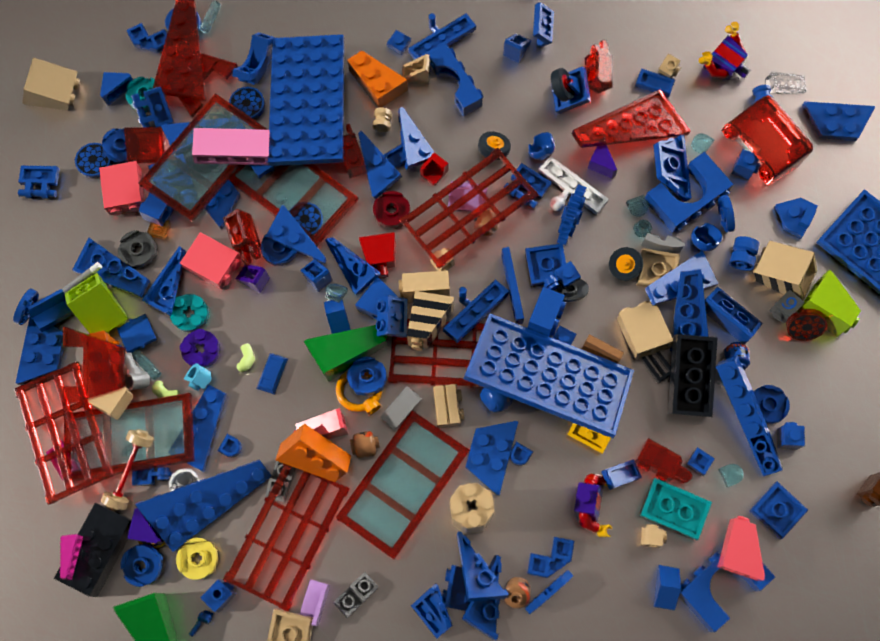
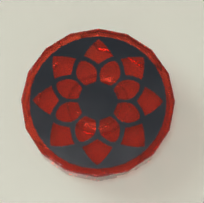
M815 309L801 310L802 312L798 314L795 312L787 319L786 328L788 334L793 339L808 341L821 336L828 326L824 314Z

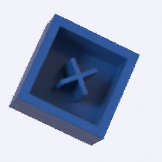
M543 287L527 328L546 336H554L559 320L556 318L561 319L566 302H563L565 295Z

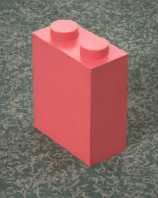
M133 161L99 168L104 209L109 215L117 216L129 211L138 212L141 203L145 201L142 171L138 163Z
M200 232L180 264L188 272L222 290L231 281L233 272L240 267L242 258L238 252Z

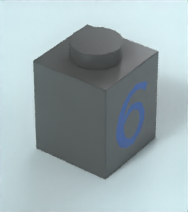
M789 290L769 311L772 312L775 319L785 323L805 302L793 291Z

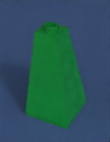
M376 325L306 339L304 343L326 379L330 382L351 368L355 360L361 357H370L387 346L386 339L388 337L387 335L377 336Z
M152 593L113 607L114 612L135 641H178L166 594Z

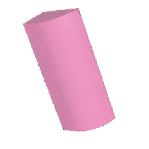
M194 128L192 148L194 163L269 165L270 131Z

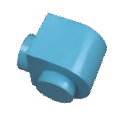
M199 364L191 366L184 377V380L189 382L188 386L196 391H199L200 388L205 389L212 379L211 371Z

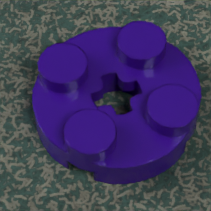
M197 329L189 333L180 344L182 358L190 366L199 364L204 368L209 367L219 357L220 343L211 332ZM205 345L203 347L205 351L203 353L200 351L196 353L197 346Z

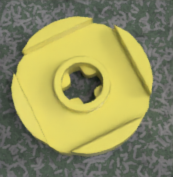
M193 538L186 541L176 555L178 570L184 576L193 580H201L213 574L218 564L217 549L212 542L203 538ZM196 553L202 556V560L198 565L192 561V558L196 557Z

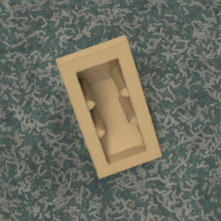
M423 55L403 65L402 76L408 80V83L429 84L430 55Z
M124 387L88 398V403L97 410L118 420L134 396L129 389Z

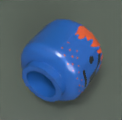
M733 342L724 349V360L738 355L744 370L750 365V352L746 345L740 342Z

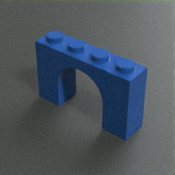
M705 151L690 161L688 165L689 173L702 189L703 194L699 201L694 203L679 201L662 182L647 192L644 201L672 233L677 229L679 231L684 229L688 225L687 222L689 220L699 218L703 214L702 211L706 208L710 210L714 207L720 196H729L731 194L730 189L734 184Z
M718 551L709 557L708 560L710 562L705 567L701 565L693 572L695 576L691 580L687 578L681 582V592L679 595L710 632H716L730 619L713 599L710 591L711 578L720 569L718 568L721 553ZM764 563V581H756L742 576L754 591H761L775 578Z

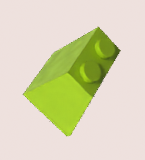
M830 270L816 281L805 298V303L797 311L803 316L815 315L822 318L825 322V329L837 337L843 332L847 333L850 328H854L860 320L858 315L861 312L835 274ZM815 318L814 321L819 322L820 318Z
M95 273L64 293L67 306L89 333L104 330L109 334L110 330L115 327H121L128 319L126 312L98 273Z

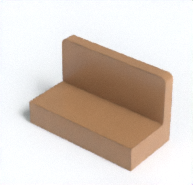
M590 334L582 347L584 351L618 363L624 352Z

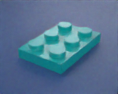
M654 478L640 516L694 540H699L712 502Z

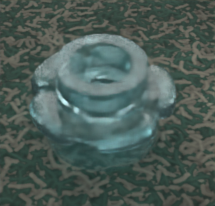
M639 220L638 223L634 224L635 234L638 237H646L647 233L651 234V223L647 220Z

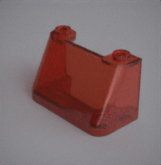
M769 95L762 97L728 122L721 130L725 137L731 141L740 137L761 161L762 165L759 168V176L767 186L798 168L813 151L810 139L775 99Z

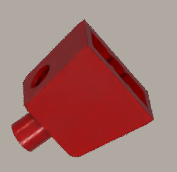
M395 233L359 237L366 262L381 273L378 278H387L389 276L387 268L395 267Z

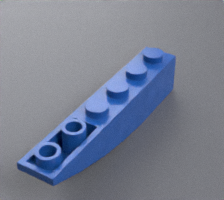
M738 355L719 361L716 369L763 476L783 471L763 413Z

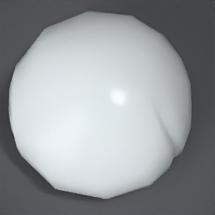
M188 468L177 470L171 475L169 480L170 492L200 481L197 474Z

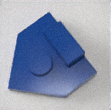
M797 198L776 204L774 207L781 219L783 230L801 239L806 229L810 226L818 205L803 198Z

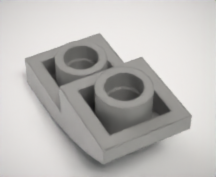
M647 233L641 246L651 250L669 253H680L685 245L678 237L668 235L665 241H663L658 235Z
M406 386L380 418L395 430L422 398L410 387Z
M276 461L265 497L285 502L296 468Z
M364 572L333 603L348 618L379 587Z

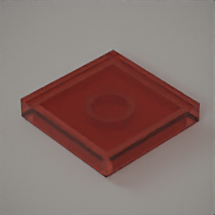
M162 127L124 128L127 163L133 161L137 163H158L165 160Z

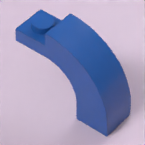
M260 32L253 34L247 59L243 65L233 69L232 76L237 77L241 82L256 85L264 76L270 63L272 41L275 37Z

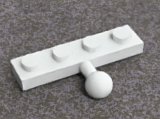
M551 156L539 168V173L563 190L559 197H554L550 201V207L554 211H561L564 208V201L569 195L571 196L572 193H575L578 184L587 187L584 195L586 200L583 206L595 215L601 211L609 200Z

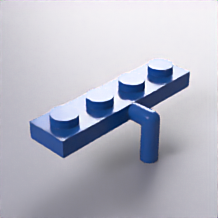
M431 13L428 16L429 28L433 34L409 47L408 53L415 60L444 43L449 47L475 31L476 25L466 13L439 29L436 26V16Z
M496 279L472 302L466 298L467 289L465 287L459 288V302L465 308L443 328V332L456 343L464 338L509 295V290Z

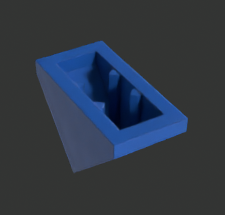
M515 33L505 39L503 56L519 63L532 40Z
M104 72L100 92L104 102L109 106L128 90L127 86L133 78L129 73Z
M315 259L300 270L318 292L333 281L329 270Z
M342 297L324 302L331 333L351 330Z
M658 565L654 607L675 610L681 592L679 568Z

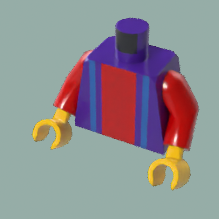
M736 21L731 22V25L725 27L726 33H731V35L727 36L713 53L709 51L702 53L704 57L699 58V63L705 64L703 68L713 78L730 80L735 73L745 78L751 71V69L744 65L748 54L739 33H736L739 30V23Z
M588 474L584 482L578 483L574 507L575 515L581 527L595 533L597 532L599 537H611V535L607 534V529H612V526L599 525L598 523L603 485L607 486L603 475Z

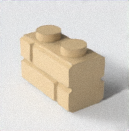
M457 384L434 386L437 427L461 426V420H464L463 408L459 409V401H462L461 389L457 390Z

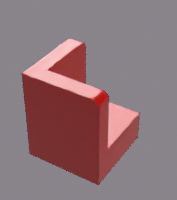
M434 152L421 166L420 175L435 186L449 171L448 162Z

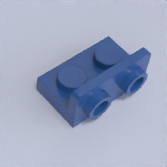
M539 2L535 4L533 36L537 38V46L541 48L553 42L554 11Z
M390 295L378 299L376 305L377 336L407 337L408 299Z
M452 565L451 569H447L445 581L449 583L448 589H443L442 598L447 608L466 611L470 602L467 600L462 567Z

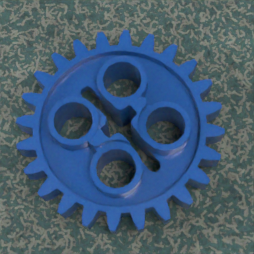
M578 184L575 193H572L568 205H565L558 230L560 234L557 243L566 246L569 237L573 236L576 225L579 224L583 213L582 208L586 200L584 195L587 187Z

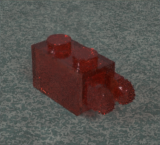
M605 39L599 42L600 46L597 44L591 45L590 54L585 56L589 89L598 94L613 88V55L609 54V44Z
M346 124L348 134L343 135V160L350 179L367 174L355 133L352 131L350 124Z
M236 209L223 217L231 245L235 251L240 253L243 263L246 265L251 264V256L255 260L259 259L261 256L259 251L261 244L251 214Z
M650 438L644 442L635 459L640 469L646 472L652 471L658 479L664 482L667 480L670 482L674 479L678 482L686 483L691 481L693 477L690 470L688 471V469L681 466L683 461L680 455Z

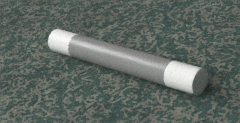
M99 262L95 263L63 287V292L66 293L102 269V265Z

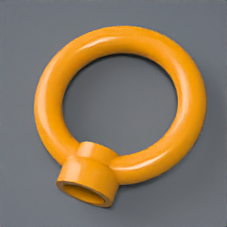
M348 370L344 372L336 385V396L340 404L354 412L366 411L368 415L377 412L381 407L378 401L382 391L365 400L363 404L351 403L346 399L343 391L344 385L348 380ZM368 372L365 373V376L368 378L372 377Z

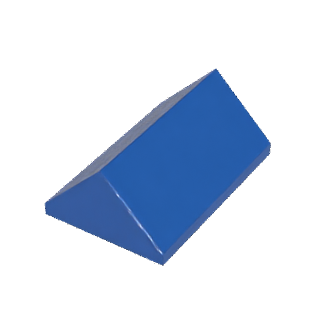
M719 287L705 299L706 315L744 345L763 324Z

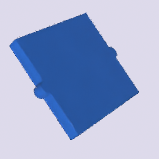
M146 314L130 319L129 322L117 328L127 353H131L139 348L143 349L145 345L157 340Z

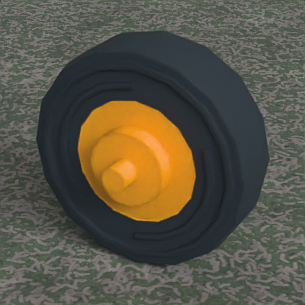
M486 132L479 138V152L488 159L502 160L510 152L511 143L509 139L499 132Z
M629 247L617 249L609 260V269L612 275L623 281L633 280L638 277L644 265L640 253Z

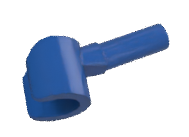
M207 610L199 613L198 621L189 632V635L193 637L203 622L209 624L213 613Z

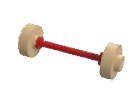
M129 430L126 440L131 442L134 448L117 490L104 492L101 498V503L110 510L118 511L126 510L129 500L123 496L121 491L139 448H149L154 441V438L148 435L149 433L145 430Z

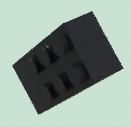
M681 334L673 336L668 403L669 414L713 417L718 337Z
M95 503L78 535L83 536L72 580L60 578V567L53 579L89 597H98L128 541L127 537L132 519L110 510L104 505Z

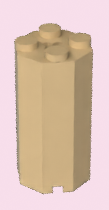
M468 483L459 486L449 500L452 524L465 535L483 532L492 520L495 512L492 493L478 483Z

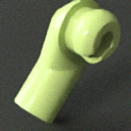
M244 344L240 347L244 355L240 363L237 364V369L240 372L248 371L255 361L250 344Z
M154 382L152 392L160 400H177L180 398L179 390H167L163 382Z

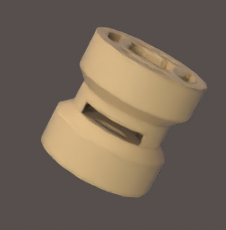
M383 107L376 108L372 128L378 132L390 131L391 123L389 121L392 118V111Z

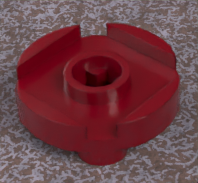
M387 191L375 200L373 204L374 217L379 225L386 228L404 226L410 216V204L401 193ZM390 206H394V209H397L394 213H389L386 210L390 209Z

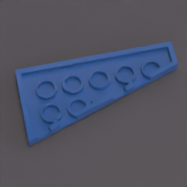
M259 459L236 467L233 470L174 489L171 492L135 503V505L172 552H174L272 475Z

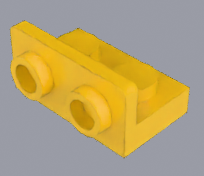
M573 423L567 434L602 454L611 440L608 436Z

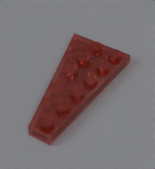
M176 0L153 88L161 86L166 96L206 101L195 0Z
M661 89L574 129L571 134L581 148L677 137L682 134L685 136L689 135L691 131Z

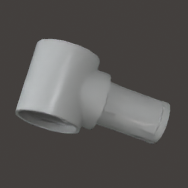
M132 353L123 354L120 360L126 370L123 378L124 387L130 391L147 388L150 385L149 374L146 371H141L140 367L136 366Z

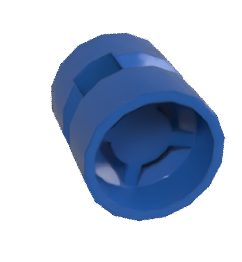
M746 236L735 238L734 252L731 254L729 265L742 271L753 270L756 261L755 255H757L760 245L759 241Z

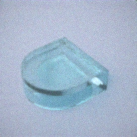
M697 134L692 140V148L699 154H702L704 151L706 153L714 139L706 134Z
M645 195L627 200L626 202L631 214L637 217L645 215L649 208Z
M330 284L326 287L325 295L328 299L340 303L347 294L348 288L339 284Z
M729 464L719 468L726 487L735 485L743 479V470L736 464Z

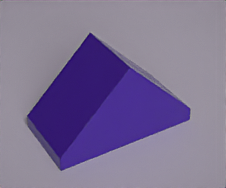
M602 138L590 159L588 169L612 179L616 176L617 168L604 138Z
M245 264L235 279L261 293L270 277L263 267Z
M138 508L134 509L127 539L163 544V539Z

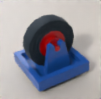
M582 66L570 72H567L564 68H559L551 73V86L557 113L560 114L591 102L586 68Z

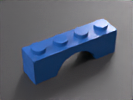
M444 43L427 52L430 55V66L436 75H449L458 82L459 89L455 93V104L462 115L465 116L482 107L483 94L480 89H476L472 77L466 74L463 63L461 61L458 62L454 50Z

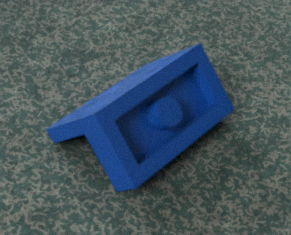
M62 289L27 307L32 321L40 332L74 315L67 306Z

